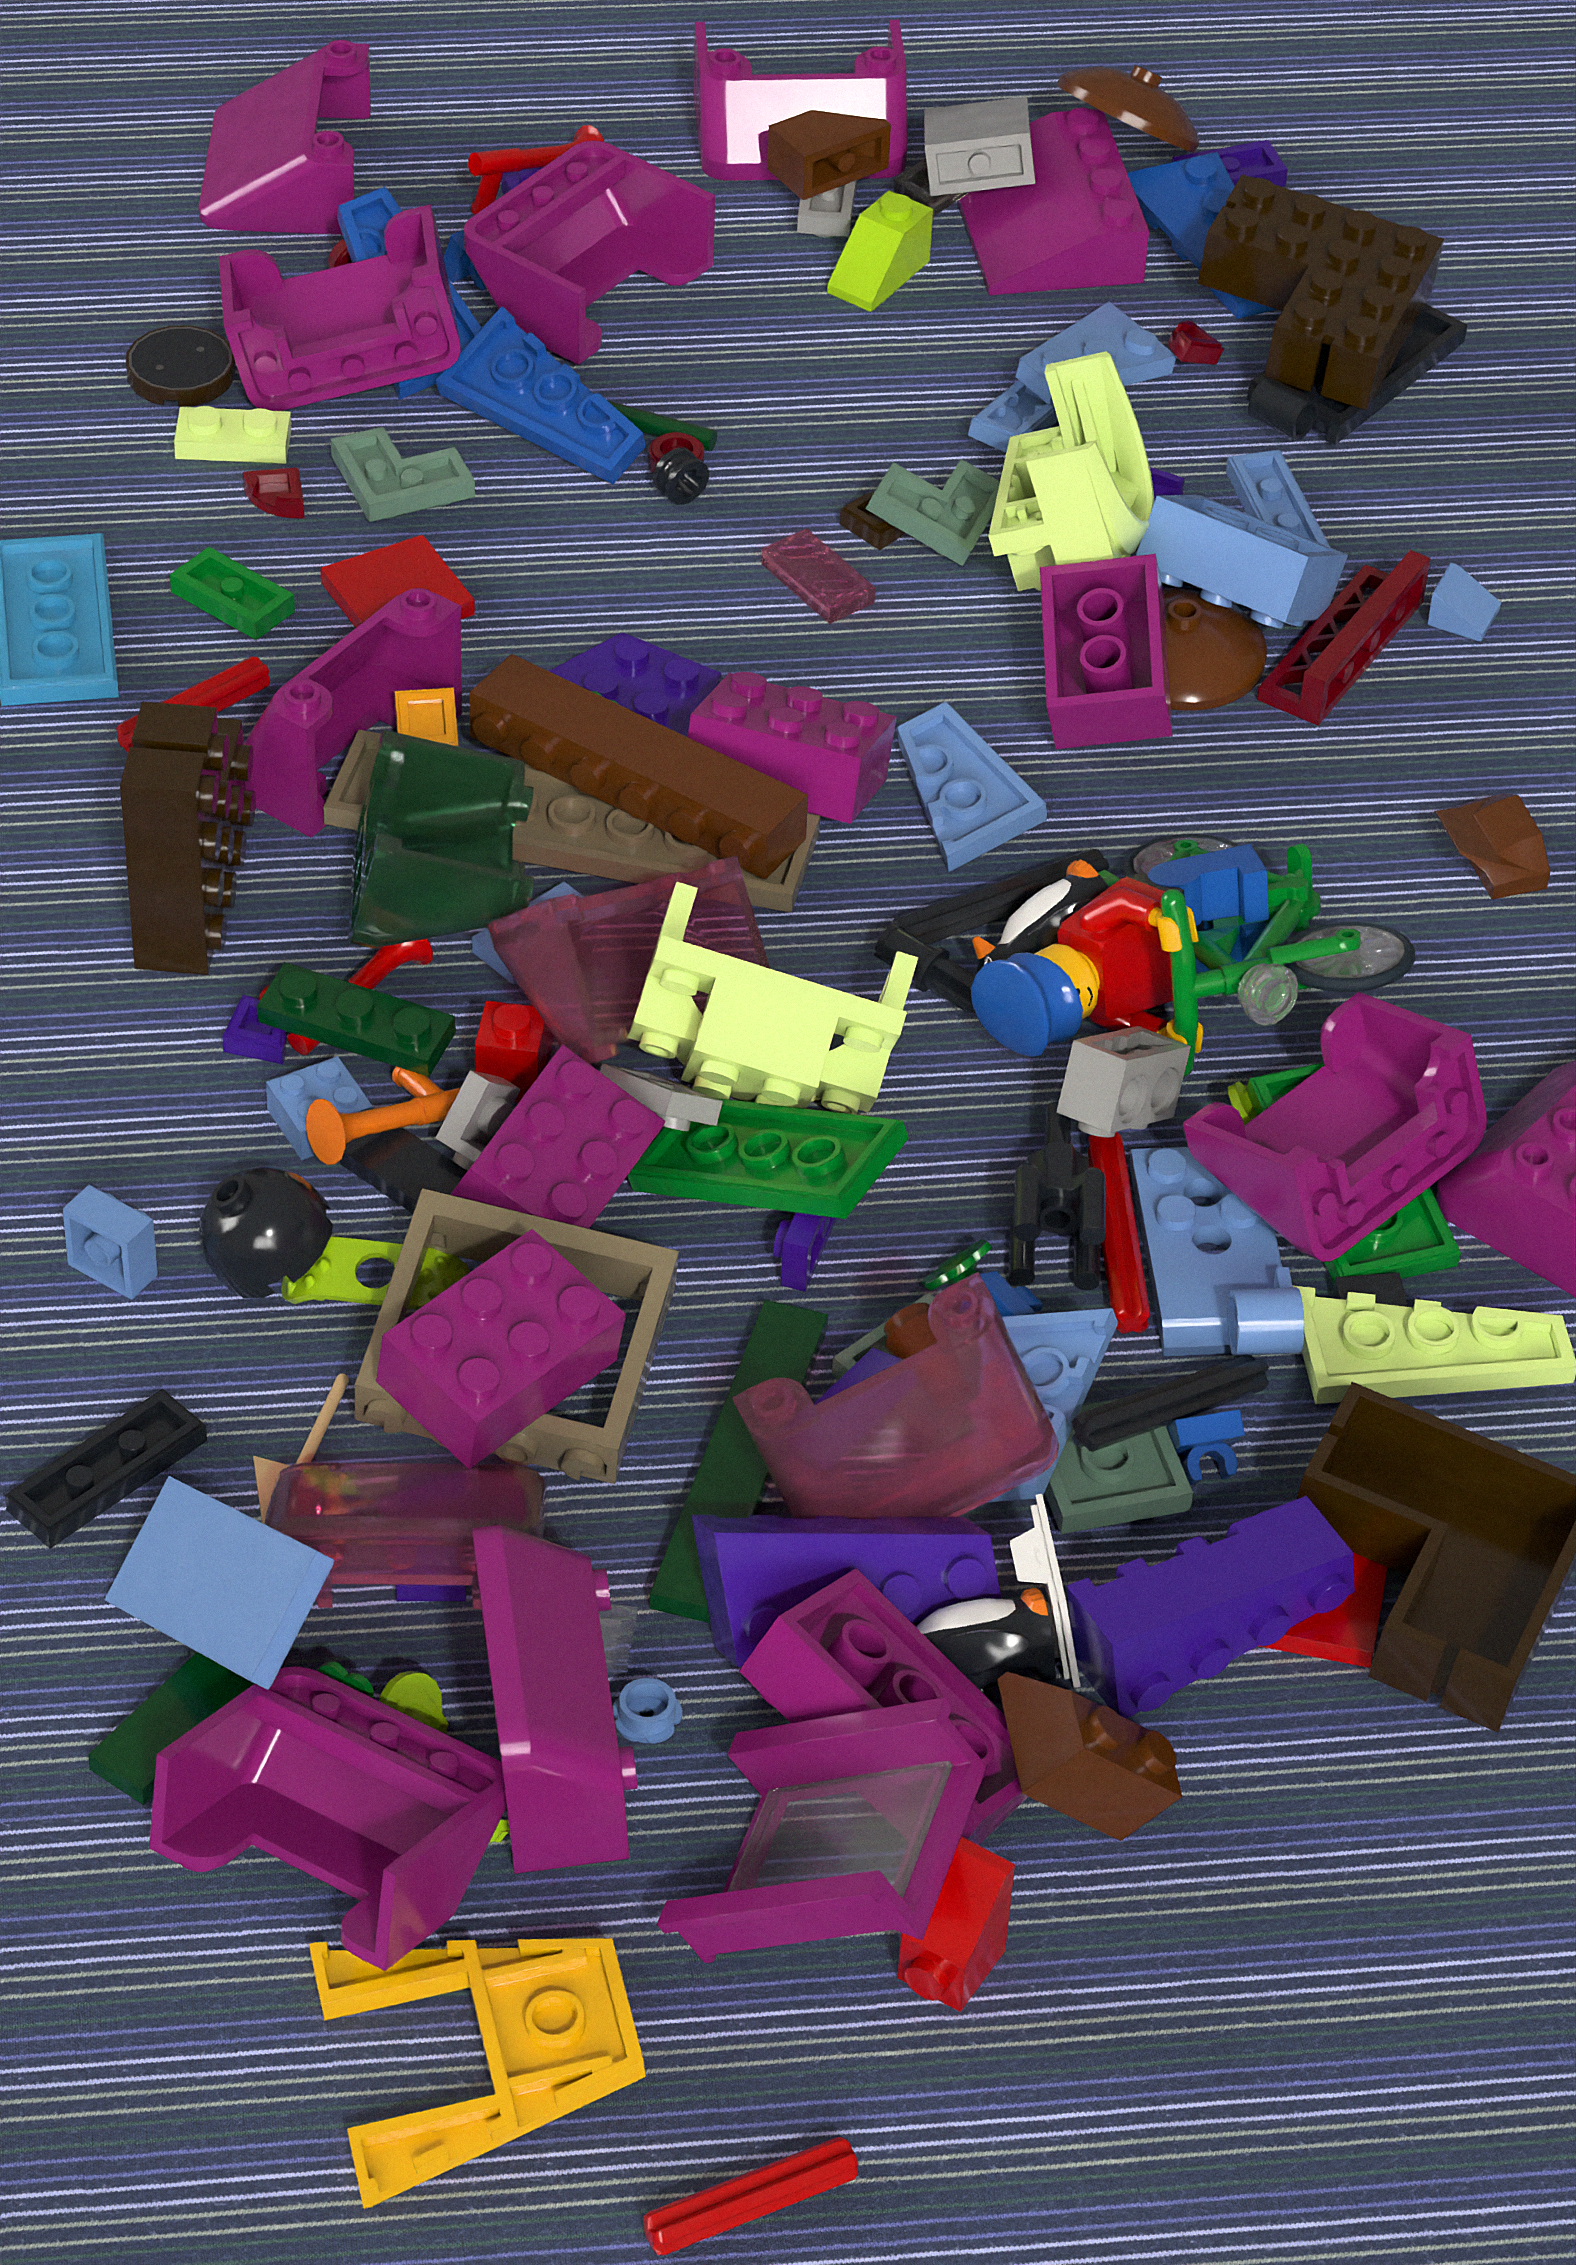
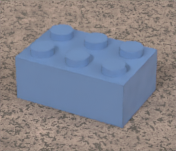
M1201 495L1156 496L1148 519L1149 527L1141 539L1136 556L1156 554L1162 583L1182 587L1185 581L1202 588L1200 593L1202 599L1229 608L1233 606L1234 602L1252 609L1250 618L1275 628H1283L1284 622L1295 626H1303L1304 621L1317 620L1331 604L1348 554Z

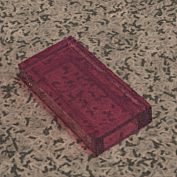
M807 528L762 548L761 564L829 624L875 603L876 588Z

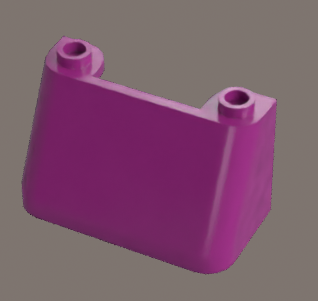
M431 204L402 211L394 215L387 222L384 229L386 255L283 280L275 259L267 252L261 250H243L219 256L224 329L246 395L253 405L270 411H282L441 372L450 368L458 360L461 352L459 330L438 228Z
M414 588L403 592L279 688L243 744L253 746L252 776L250 782L245 781L246 790L255 791L256 808L312 838L326 826L324 824V804L326 801L322 798L327 794L326 776L317 772V770L354 741L358 730L367 731L379 720L397 729L394 701L395 691L454 687L456 719L462 715L461 606L423 588Z
M1361 992L1356 993L1337 1007L1324 1021L1320 1032L1324 1066L1246 1125L1243 1124L1239 1111L1223 1102H1213L1183 1122L1188 1148L1192 1157L1297 1250L1322 1262H1331L1340 1257L1470 1156L1479 1146L1487 1125V1112L1471 1034Z

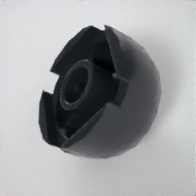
M273 1165L256 1166L225 1178L215 1187L200 1218L199 1239L201 1249L215 1275L230 1291L242 1298H264L275 1294L268 1285L279 1281L284 1276H287L293 1283L296 1282L322 1256L332 1235L333 1223L326 1217V1209L331 1210V1208L314 1186L301 1176Z

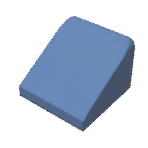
M1450 563L1433 592L1427 625L1481 642L1498 614L1501 602L1457 564Z

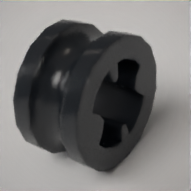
M676 448L669 451L660 459L653 472L655 487L666 494L668 499L677 505H685L694 501L706 488L709 480L707 465L697 459L686 448Z

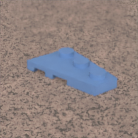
M1107 302L1020 358L1016 378L1047 404L1052 405L1053 400L1045 376L1046 364L1107 351L1112 356L1123 386L1172 374L1176 356L1160 343L1153 333L1144 330L1111 302Z
M947 702L897 727L898 744L948 873L1047 820L1046 803Z
M1113 1308L982 1318L969 1490L975 1503L1036 1499L1035 1495L1044 1494L1073 1428L1071 1422L1081 1410L1118 1325Z

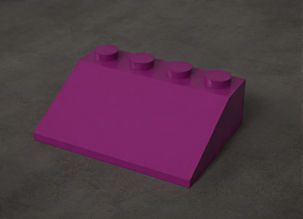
M1081 107L1071 111L1051 112L1030 123L1035 184L954 194L989 296L1144 283L1149 229L1105 114L1099 109Z

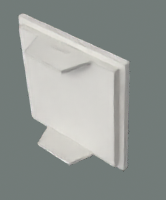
M1037 1494L1035 1495L1037 1505L1031 1506L1034 1528L1010 1540V1547L1018 1581L1044 1583L1055 1657L1061 1660L1065 1680L1072 1678L1073 1687L1077 1688L1080 1687L1066 1598L1043 1495Z

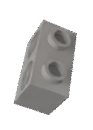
M1139 1026L1073 1040L1057 1113L1079 1121L1078 1128L1081 1131L1090 1135L1107 1138L1114 1137L1117 1131L1129 1128L1146 1129L1149 1123L1173 1118L1191 1046Z

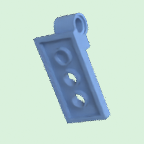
M1188 1147L1131 1149L1129 1171L1163 1356L1209 1354L1243 1356L1246 1354L1301 1353L1304 1343L1302 1297L1299 1289L1292 1285L1289 1267H1282L1275 1230L1192 1157ZM1197 1196L1206 1197L1213 1200L1216 1204L1201 1207L1195 1205L1189 1198ZM1212 1243L1221 1246L1226 1251L1218 1254H1209L1199 1250L1196 1246Z

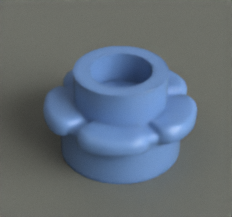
M655 1678L636 1679L622 1689L620 1696L613 1704V1714L617 1718L615 1726L617 1731L630 1741L651 1744L660 1743L674 1734V1725L679 1724L682 1720V1707L675 1698L671 1687L665 1682ZM643 1715H650V1716H653V1717H642V1716H643Z

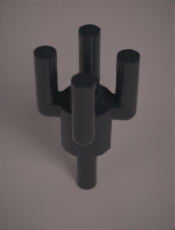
M1059 1101L1048 1104L1045 1109V1147L1038 1152L1029 1154L1026 1163L1019 1166L1015 1172L1014 1212L1010 1217L1009 1280L1016 1286H1027L1033 1283L1035 1279V1239L1039 1237L1040 1232L1043 1230L1052 1233L1067 1232L1074 1238V1285L1081 1290H1093L1100 1284V1244L1106 1239V1178L1100 1169L1090 1168L1089 1158L1078 1153L1073 1144H1071V1118L1057 1113Z

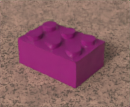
M1156 554L1040 567L1046 704L1056 749L1173 736L1164 595Z
M737 672L735 674L729 673L691 713L688 738L808 794V813L851 824L886 782L897 716L879 712L875 705L867 702L850 701L844 703L825 698L820 691L810 687L796 686L786 688L767 683L765 677L756 673Z
M562 1044L450 1195L589 1229L666 1121Z
M531 1229L383 1334L376 1382L458 1460L470 1469L617 1360L626 1314L536 1231Z

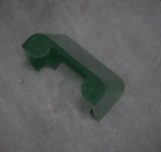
M382 730L354 841L349 944L372 949L508 924L512 923L516 912L526 914L532 896L534 877L525 875L524 862L513 860V830L516 821L526 823L534 792L533 787L524 785V761Z

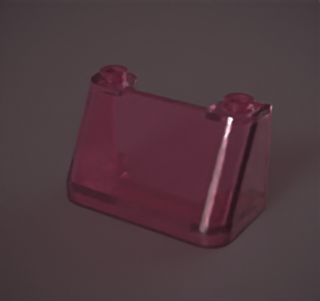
M737 856L707 863V866L689 873L677 872L647 883L582 898L569 894L538 903L488 923L487 928L493 948L560 1046L563 1044L575 1054H580L581 1058L589 1064L618 1056L620 1052L617 1044L633 1041V1039L628 1038V1034L676 882L698 888L686 925L683 942L770 969ZM697 991V994L691 997L703 1015L709 994Z
M978 1272L947 1287L936 1295L930 1304L927 1318L937 1343L814 1405L809 1394L799 1382L790 1378H773L732 1397L791 1518L817 1519V1516H844L846 1519H878L879 1516L959 1517L1041 1475L1052 1466L1059 1451L1057 1435L994 1299Z
M305 1462L286 1467L275 1477L264 1524L335 1560L315 1600H318V1608H332L334 1584L472 1585L473 1609H481L472 1528L503 1525L547 1540L548 1489L545 1479L538 1472L528 1467L514 1464H476L468 1469L464 1464Z

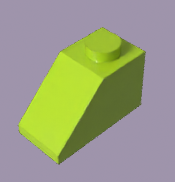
M888 190L859 215L827 284V293L869 312L876 309L930 261L933 209L913 201L905 195Z

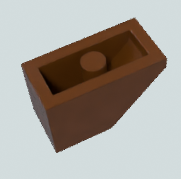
M809 110L769 125L767 170L799 198L806 200L888 169L891 124L887 120L820 110Z

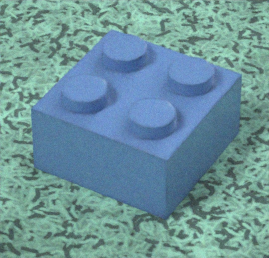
M338 1056L266 1082L267 1110L301 1160L315 1156L308 1141L306 1130V1115L309 1106L315 1100L326 1099L334 1105L338 1112L355 1113L373 1109V1106Z
M91 1185L84 1188L63 1208L69 1266L131 1300L158 1276L154 1222L145 1212L135 1210L118 1201L112 1194L104 1193Z

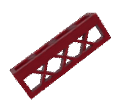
M1410 550L1390 574L1365 564L1258 688L1257 700L1319 726L1424 602L1430 557ZM1367 588L1375 590L1373 594L1367 599V601H1365V598L1363 596L1364 591ZM1348 622L1339 632L1336 624ZM1322 652L1317 657V659L1314 662H1312L1310 654ZM1303 682L1301 696L1282 688L1285 684Z

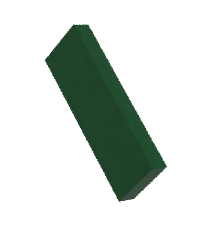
M197 1652L88 1754L89 1769L144 1805L154 1794L157 1753L255 1683Z

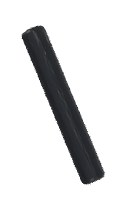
M1092 848L896 917L891 924L896 923L914 937L929 945L1013 915L1028 899L1041 889L1064 879L1067 867L1075 860L1079 861L1081 859L1087 862L1097 873L1103 870L1108 871V868H1110L1109 863L1099 849Z
M1246 1354L1077 1414L1071 1423L1075 1433L1071 1438L1077 1447L1085 1446L1089 1451L1094 1452L1169 1425L1174 1420L1188 1418L1264 1390L1268 1385L1269 1381L1265 1373L1269 1366L1263 1358L1255 1359L1252 1355Z

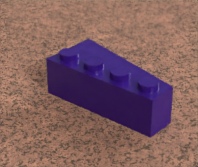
M1307 1496L1232 1523L1225 1535V1539L1211 1543L1209 1540L1197 1536L1178 1543L1175 1555L1171 1559L1149 1567L1141 1557L1117 1566L1115 1575L1118 1579L1095 1587L1089 1578L1066 1585L1077 1667L1106 1705L1126 1719L1140 1711L1149 1712L1158 1708L1167 1701L1172 1693L1199 1678L1208 1679L1219 1674L1233 1659L1259 1645L1267 1646L1275 1643L1287 1633L1289 1628L1316 1613H1327L1334 1610L1345 1601L1348 1595L1355 1592L1353 1552Z
M691 1515L714 1646L737 1667L744 1665L778 1616L855 1568L911 1623L923 1621L936 1610L961 1602L984 1598L1001 1599L991 1535L965 1517L879 1516L878 1519H846L844 1516H817V1519L779 1518L776 1515H749V1518H719L717 1515Z

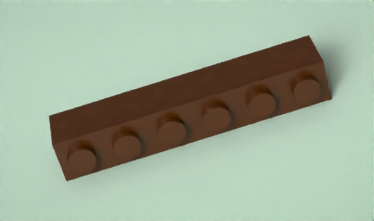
M514 654L508 656L469 692L470 737L765 880L806 840L808 794Z

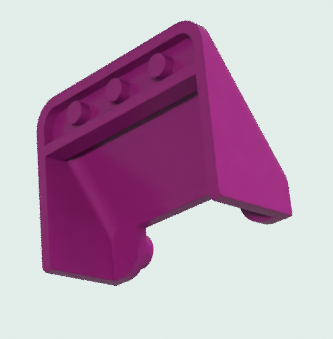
M347 40L332 41L221 104L215 110L199 201V217L206 226L218 230L343 235L337 220L338 206L355 199L354 149L349 143L344 141V137L340 133L331 130L316 133L318 117L370 118L369 44L352 43Z

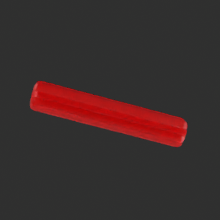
M251 656L160 703L217 707V713L266 689L270 684L268 675L270 671L267 665L263 664L258 657ZM138 714L121 722L116 728L118 743L121 748L124 747L127 753L130 747H133L132 737Z
M836 2137L651 2210L643 2217L646 2239L656 2255H666L852 2181L858 2175V2161L855 2152L845 2137Z

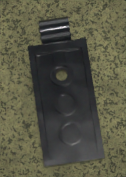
M1425 304L1368 410L1321 396L1331 345L1323 343L1315 382L1311 392L1279 382L1271 377L1266 378L1264 377V370L1251 380L1248 388V414L1250 417L1294 440L1302 439L1312 427H1315L1327 434L1326 441L1336 445L1462 345L1466 338L1467 324Z

